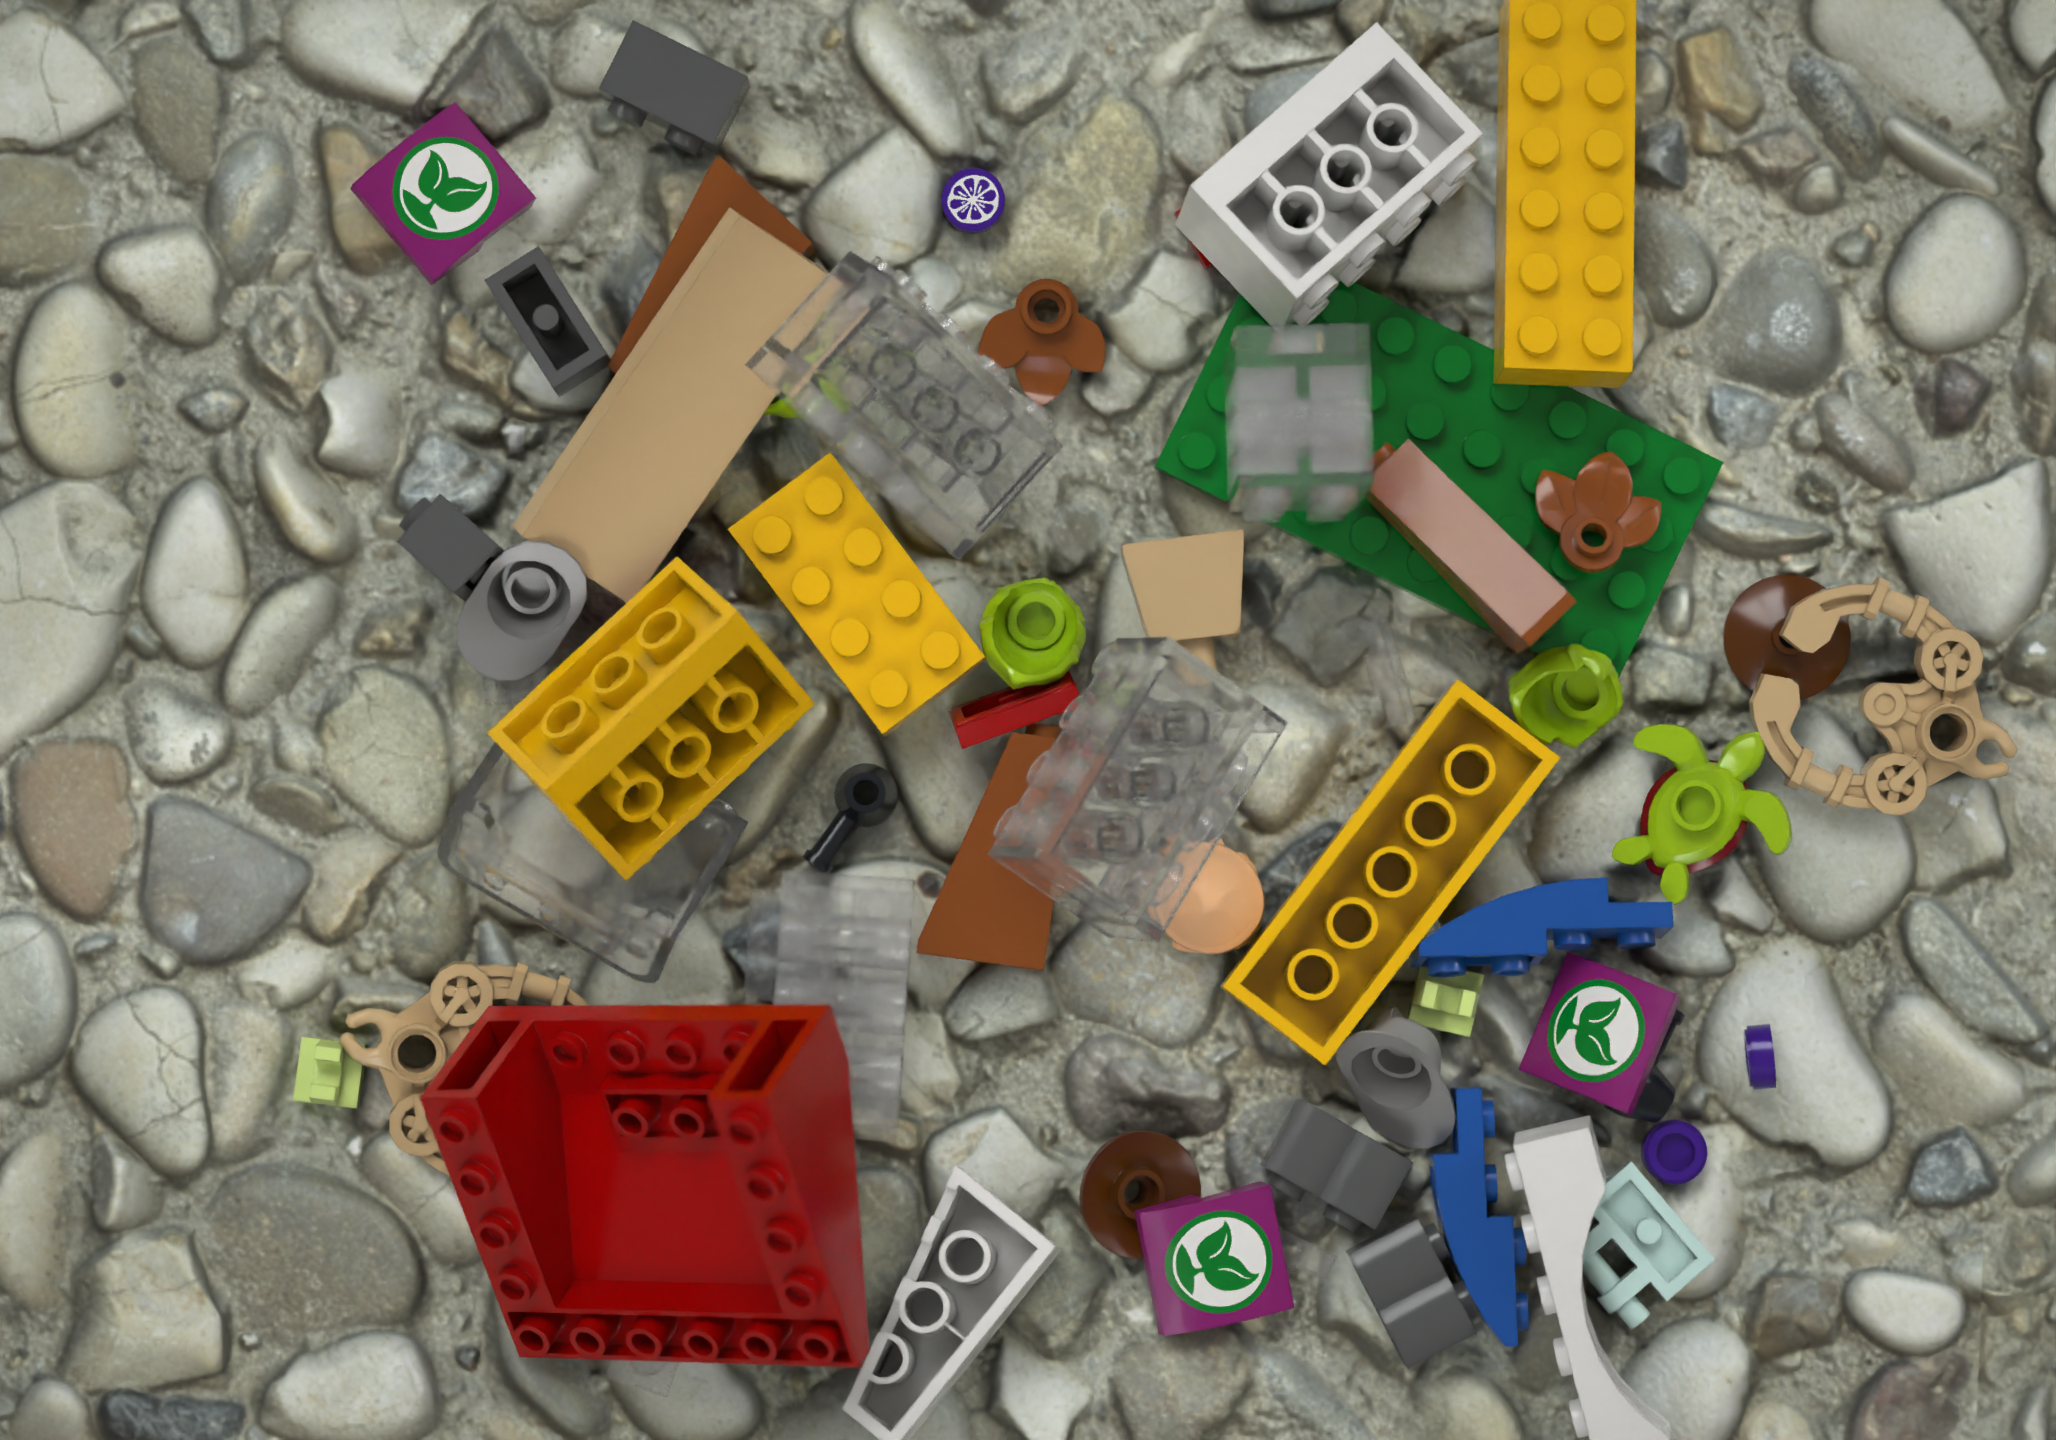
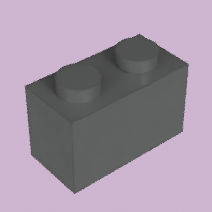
M633 20L599 90L603 99L611 102L607 109L610 114L639 128L642 127L645 120L650 121L668 130L664 137L667 142L683 151L698 156L702 147L715 154L718 153L750 89L748 76Z
M539 246L484 280L559 397L608 367L611 359Z
M439 494L432 503L424 497L412 507L399 524L405 533L396 541L465 602L492 561L504 551L442 494Z

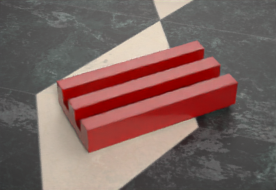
M1068 671L1057 681L1045 685H1030L1018 689L1007 687L952 707L948 712L961 747L964 749L1080 707L1083 703L1077 686Z

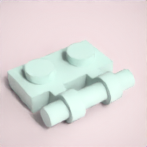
M1627 1161L1606 1180L1605 1192L1593 1215L1596 1223L1589 1228L1584 1248L1583 1274L1600 1293L1597 1301L1609 1314L1616 1312L1630 1329H1634L1650 1315L1647 1308L1635 1296L1648 1283L1652 1285L1665 1301H1668L1716 1259L1631 1161ZM1610 1239L1615 1242L1634 1265L1633 1268L1621 1277L1616 1274L1597 1252Z

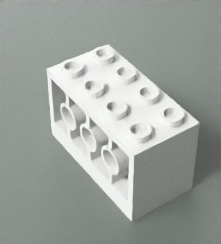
M1376 22L1189 186L1175 225L1279 335L1293 322L1304 328L1326 308L1330 302L1327 297L1334 291L1340 281L1347 287L1353 285L1375 263L1373 256L1382 248L1386 240L1393 247L1398 245L1419 225L1421 219L1418 216L1429 206L1432 199L1438 206H1441L1465 184L1467 179L1464 175L1478 161L1472 153L1483 133Z

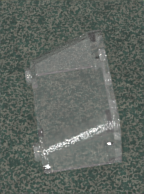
M494 743L449 811L437 854L442 865L463 882L636 981L655 983L659 980L744 835L749 822L739 817L735 809L728 803L714 798L695 819L691 820L670 839L648 863L639 868L625 881L566 821L504 751Z

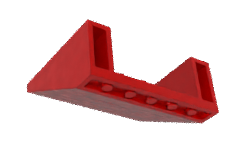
M830 1004L488 1006L419 1097L519 1357L860 1368L868 1355L870 1348L849 1060Z

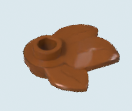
M1040 279L1028 284L1020 292L1015 308L1001 312L990 319L979 343V366L982 370L987 371L1015 367V375L1024 393L1035 405L1043 407L1053 401L1063 391L1069 380L1072 368L1088 373H1099L1102 371L1105 360V341L1098 325L1078 313L1076 297L1065 284L1053 279ZM1048 300L1057 305L1059 315L1053 322L1043 323L1036 318L1034 309L1041 301Z
M1611 451L1592 458L1579 471L1576 480L1553 471L1543 470L1536 483L1535 508L1540 522L1560 536L1559 546L1564 559L1575 569L1586 573L1606 571L1616 564L1624 549L1644 545L1656 532L1661 517L1660 501L1644 496H1632L1633 482L1630 471L1624 461ZM1588 531L1596 532L1601 535L1604 544L1599 547L1588 546L1583 542L1581 535Z

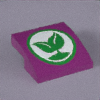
M456 102L445 108L398 144L357 179L350 188L431 286L479 252L484 241L529 210L536 200L535 195Z
M1567 952L1521 1061L1519 1070L1632 1116L1681 1000V996L1621 971Z
M1259 1181L1203 1198L1191 1194L1134 1211L1160 1335L1168 1336L1200 1331L1252 1320L1295 1308L1270 1184Z

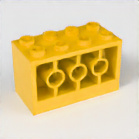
M676 557L490 729L487 734L566 821L627 881L639 868L648 863L686 824L695 819L733 780L742 775L781 735L789 731L815 703L742 615L680 558Z

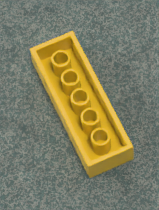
M1505 0L1499 11L1493 383L1621 388L1633 372L1637 0Z
M1459 679L1451 683L1219 987L1318 1063L1326 1065L1561 757Z

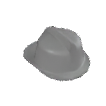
M524 541L506 548L487 568L466 600L458 618L457 644L465 661L480 675L497 681L520 680L538 672L553 656L579 617L586 602L587 578L579 562L564 548L546 541Z
M1388 1007L1383 1010L1377 1020L1371 1022L1363 1031L1348 1035L1338 1048L1336 1061L1362 1113L1376 1131L1389 1141L1407 1148L1428 1149L1442 1144L1454 1131L1456 1111L1453 1099L1440 1074L1442 1052L1437 1038L1428 1028L1414 1020L1404 1018L1396 1007Z

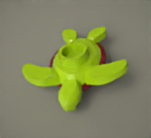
M1659 724L1647 726L1636 734L1633 745L1638 750L1666 757L1674 763L1675 767L1657 779L1647 793L1640 821V836L1624 838L1617 842L1612 850L1611 857L1620 863L1630 866H1636L1645 861L1651 873L1662 876L1660 888L1668 902H1672L1673 905L1683 902L1690 890L1689 874L1704 870L1727 857L1743 838L1749 822L1759 829L1772 853L1781 855L1789 848L1792 840V827L1783 801L1772 792L1748 789L1745 782L1757 771L1765 756L1766 748L1759 732L1752 731L1737 735L1725 745L1718 761L1708 759L1702 741L1696 733L1687 727L1674 724Z

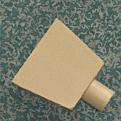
M1243 529L1122 544L1121 546L1123 565L1149 648L1176 645L1180 681L1217 677L1214 640L1238 637L1240 634L1244 554Z

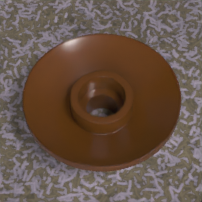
M1776 575L1754 583L1734 601L1724 623L1723 648L1732 672L1745 687L1753 692L1761 673L1790 678L1799 685L1800 700L1822 692L1839 676L1847 661L1851 642L1850 626L1846 615L1840 617L1830 641L1814 653L1801 652L1796 648H1787L1779 639V632L1791 606L1811 594L1826 589L1824 586L1802 576Z
M1149 1130L1126 1132L1105 1143L1089 1161L1080 1185L1079 1202L1081 1215L1086 1228L1102 1247L1126 1258L1143 1259L1134 1211L1191 1194L1201 1197V1182L1194 1160L1187 1150L1173 1138ZM1136 1180L1139 1184V1193L1134 1200L1127 1202L1124 1198L1125 1188L1130 1181Z

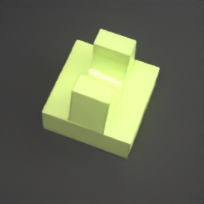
M1418 967L1407 1019L1414 1020L1428 1028L1470 1037L1484 975L1466 971L1465 975L1457 977L1428 976V967Z
M301 1037L293 1100L360 1108L365 1066L353 1060L337 1040ZM360 1044L363 1048L368 1049V1044Z

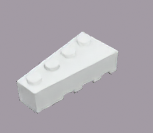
M956 1165L947 1181L946 1189L939 1205L923 1233L921 1244L909 1270L893 1298L894 1302L885 1322L875 1337L843 1407L846 1413L879 1440H910L1062 1250L979 1181Z

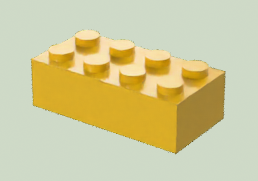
M831 452L728 528L731 536L884 738L986 662L984 654Z

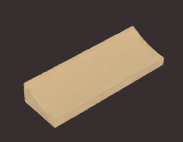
M729 207L512 527L529 541H546L564 548L579 562L585 576L627 603L649 582L849 289L822 267Z

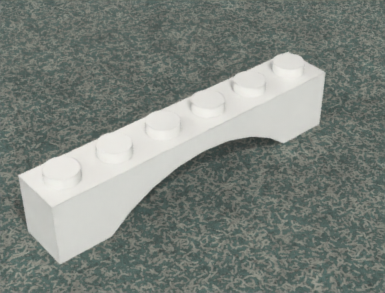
M1583 1116L1516 1132L1513 1143L1515 1152L1505 1154V1162L1513 1191L1525 1190L1531 1214L1521 1216L1523 1233L1529 1253L1541 1251L1547 1275L1537 1277V1284L1545 1314L1557 1313L1563 1337L1553 1339V1345L1561 1376L1573 1375L1579 1398L1569 1400V1406L1577 1437L1589 1436L1590 1440H1675L1670 1421L1644 1403L1619 1376L1600 1345L1588 1312L1582 1276L1583 1254L1592 1217L1606 1189V1173L1591 1116Z

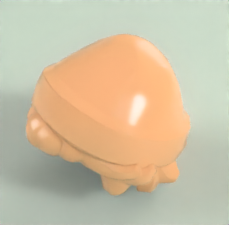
M1213 837L1208 841L1198 840L1180 844L1171 852L1160 855L1153 874L1149 879V902L1146 906L1147 916L1149 919L1156 921L1164 933L1172 939V946L1175 949L1184 952L1215 955L1248 946L1257 939V933L1261 927V920L1265 909L1263 886L1258 877L1256 867L1250 861L1248 855L1235 852L1225 846L1222 838Z

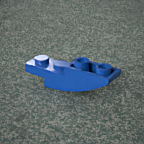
M1607 877L1573 879L1538 885L1501 896L1477 906L1446 923L1416 946L1409 955L1410 967H1428V976L1431 977L1462 976L1467 973L1466 967L1491 966V973L1494 976H1520L1529 974L1530 966H1537L1548 954L1547 940H1553L1554 949L1558 950L1587 949L1592 947V940L1617 939V947L1620 949L1650 948L1656 945L1655 939H1661L1674 927L1672 902L1609 903Z
M1480 1087L1451 1088V1097L1456 1111L1454 1131L1452 1132L1453 1152H1428L1430 1183L1438 1224L1459 1281L1463 1282L1480 1313V1318L1505 1347L1518 1346V1331H1528L1529 1327L1527 1293L1516 1292L1515 1266L1526 1265V1241L1523 1228H1513V1216L1509 1214H1487V1203H1497L1498 1198L1496 1165L1485 1164L1484 1139L1495 1137L1493 1100H1482V1088Z

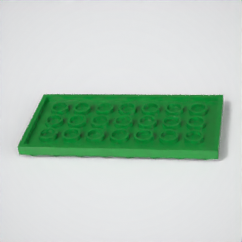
M1340 281L1334 291L1327 297L1330 301L1329 304L1313 321L1304 328L1293 322L1280 335L1239 293L1154 469L1499 637L1358 490L1362 482L1368 478L1360 469L1361 466L1386 442H1389L1397 450L1409 439L1577 601L1525 650L1538 655L1540 652L1550 648L1580 644L1589 650L1598 651L1606 655L1612 661L1619 679L1723 462L1571 387L1493 383V349L1357 283L1347 287ZM1611 451L1624 461L1630 471L1633 482L1632 496H1644L1660 501L1661 517L1656 532L1644 545L1624 549L1616 564L1606 571L1586 573L1575 569L1564 559L1559 546L1560 536L1540 522L1535 508L1536 483L1543 470L1553 471L1576 480L1579 471L1592 458ZM1588 531L1581 535L1583 542L1588 546L1599 547L1604 544L1603 538L1596 532Z

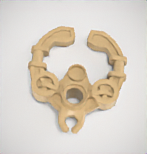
M1876 577L1872 584H1846L1823 589L1805 597L1791 606L1779 636L1798 651L1814 653L1830 641L1841 616L1859 614V616L1873 621L1879 611L1902 622L1899 634L1908 638L1915 637L1919 641L1915 648L1913 663L1920 680L1910 684L1872 683L1861 692L1858 701L1861 715L1885 738L1889 751L1870 757L1861 768L1860 774H1853V769L1841 764L1835 773L1811 764L1814 752L1800 747L1790 732V728L1801 706L1799 685L1790 678L1761 673L1749 700V708L1754 730L1759 732L1765 745L1767 756L1785 776L1784 786L1793 790H1797L1799 786L1824 797L1823 803L1834 808L1841 804L1854 808L1874 809L1876 812L1900 816L1917 808L1925 798L1927 787L1957 771L1984 780L2006 776L2009 771L2007 763L1999 761L1985 765L1980 762L1976 753L1977 746L1982 741H1996L2003 756L2007 758L2015 757L2018 749L2005 729L1997 723L1983 718L1974 682L1981 673L1983 654L1978 641L1966 631L1958 630L1943 614L1929 605V599L1920 595L1910 598L1889 588V581ZM1947 714L1955 723L1956 734L1950 745L1943 749H1938L1931 741L1930 727L1938 716Z
M454 961L440 968L431 982L429 993L400 1013L396 1014L383 1009L367 1008L348 1014L345 1023L349 1028L355 1029L371 1023L380 1030L381 1040L375 1047L363 1048L354 1035L349 1032L341 1034L339 1043L353 1060L364 1066L380 1070L393 1104V1109L390 1112L389 1133L396 1146L409 1155L419 1156L432 1167L449 1175L419 1097L469 1033V1026L478 1021L488 1006H492L493 999H506L505 1003L512 1006L517 1005L520 995L550 1004V1006L590 1005L569 986L570 977L559 975L558 980L527 971L529 965L517 962L515 966L504 964L477 965L472 961ZM411 1035H423L433 1042L436 1048V1056L428 1065L422 1067L411 1066L402 1059L399 1053L401 1042Z

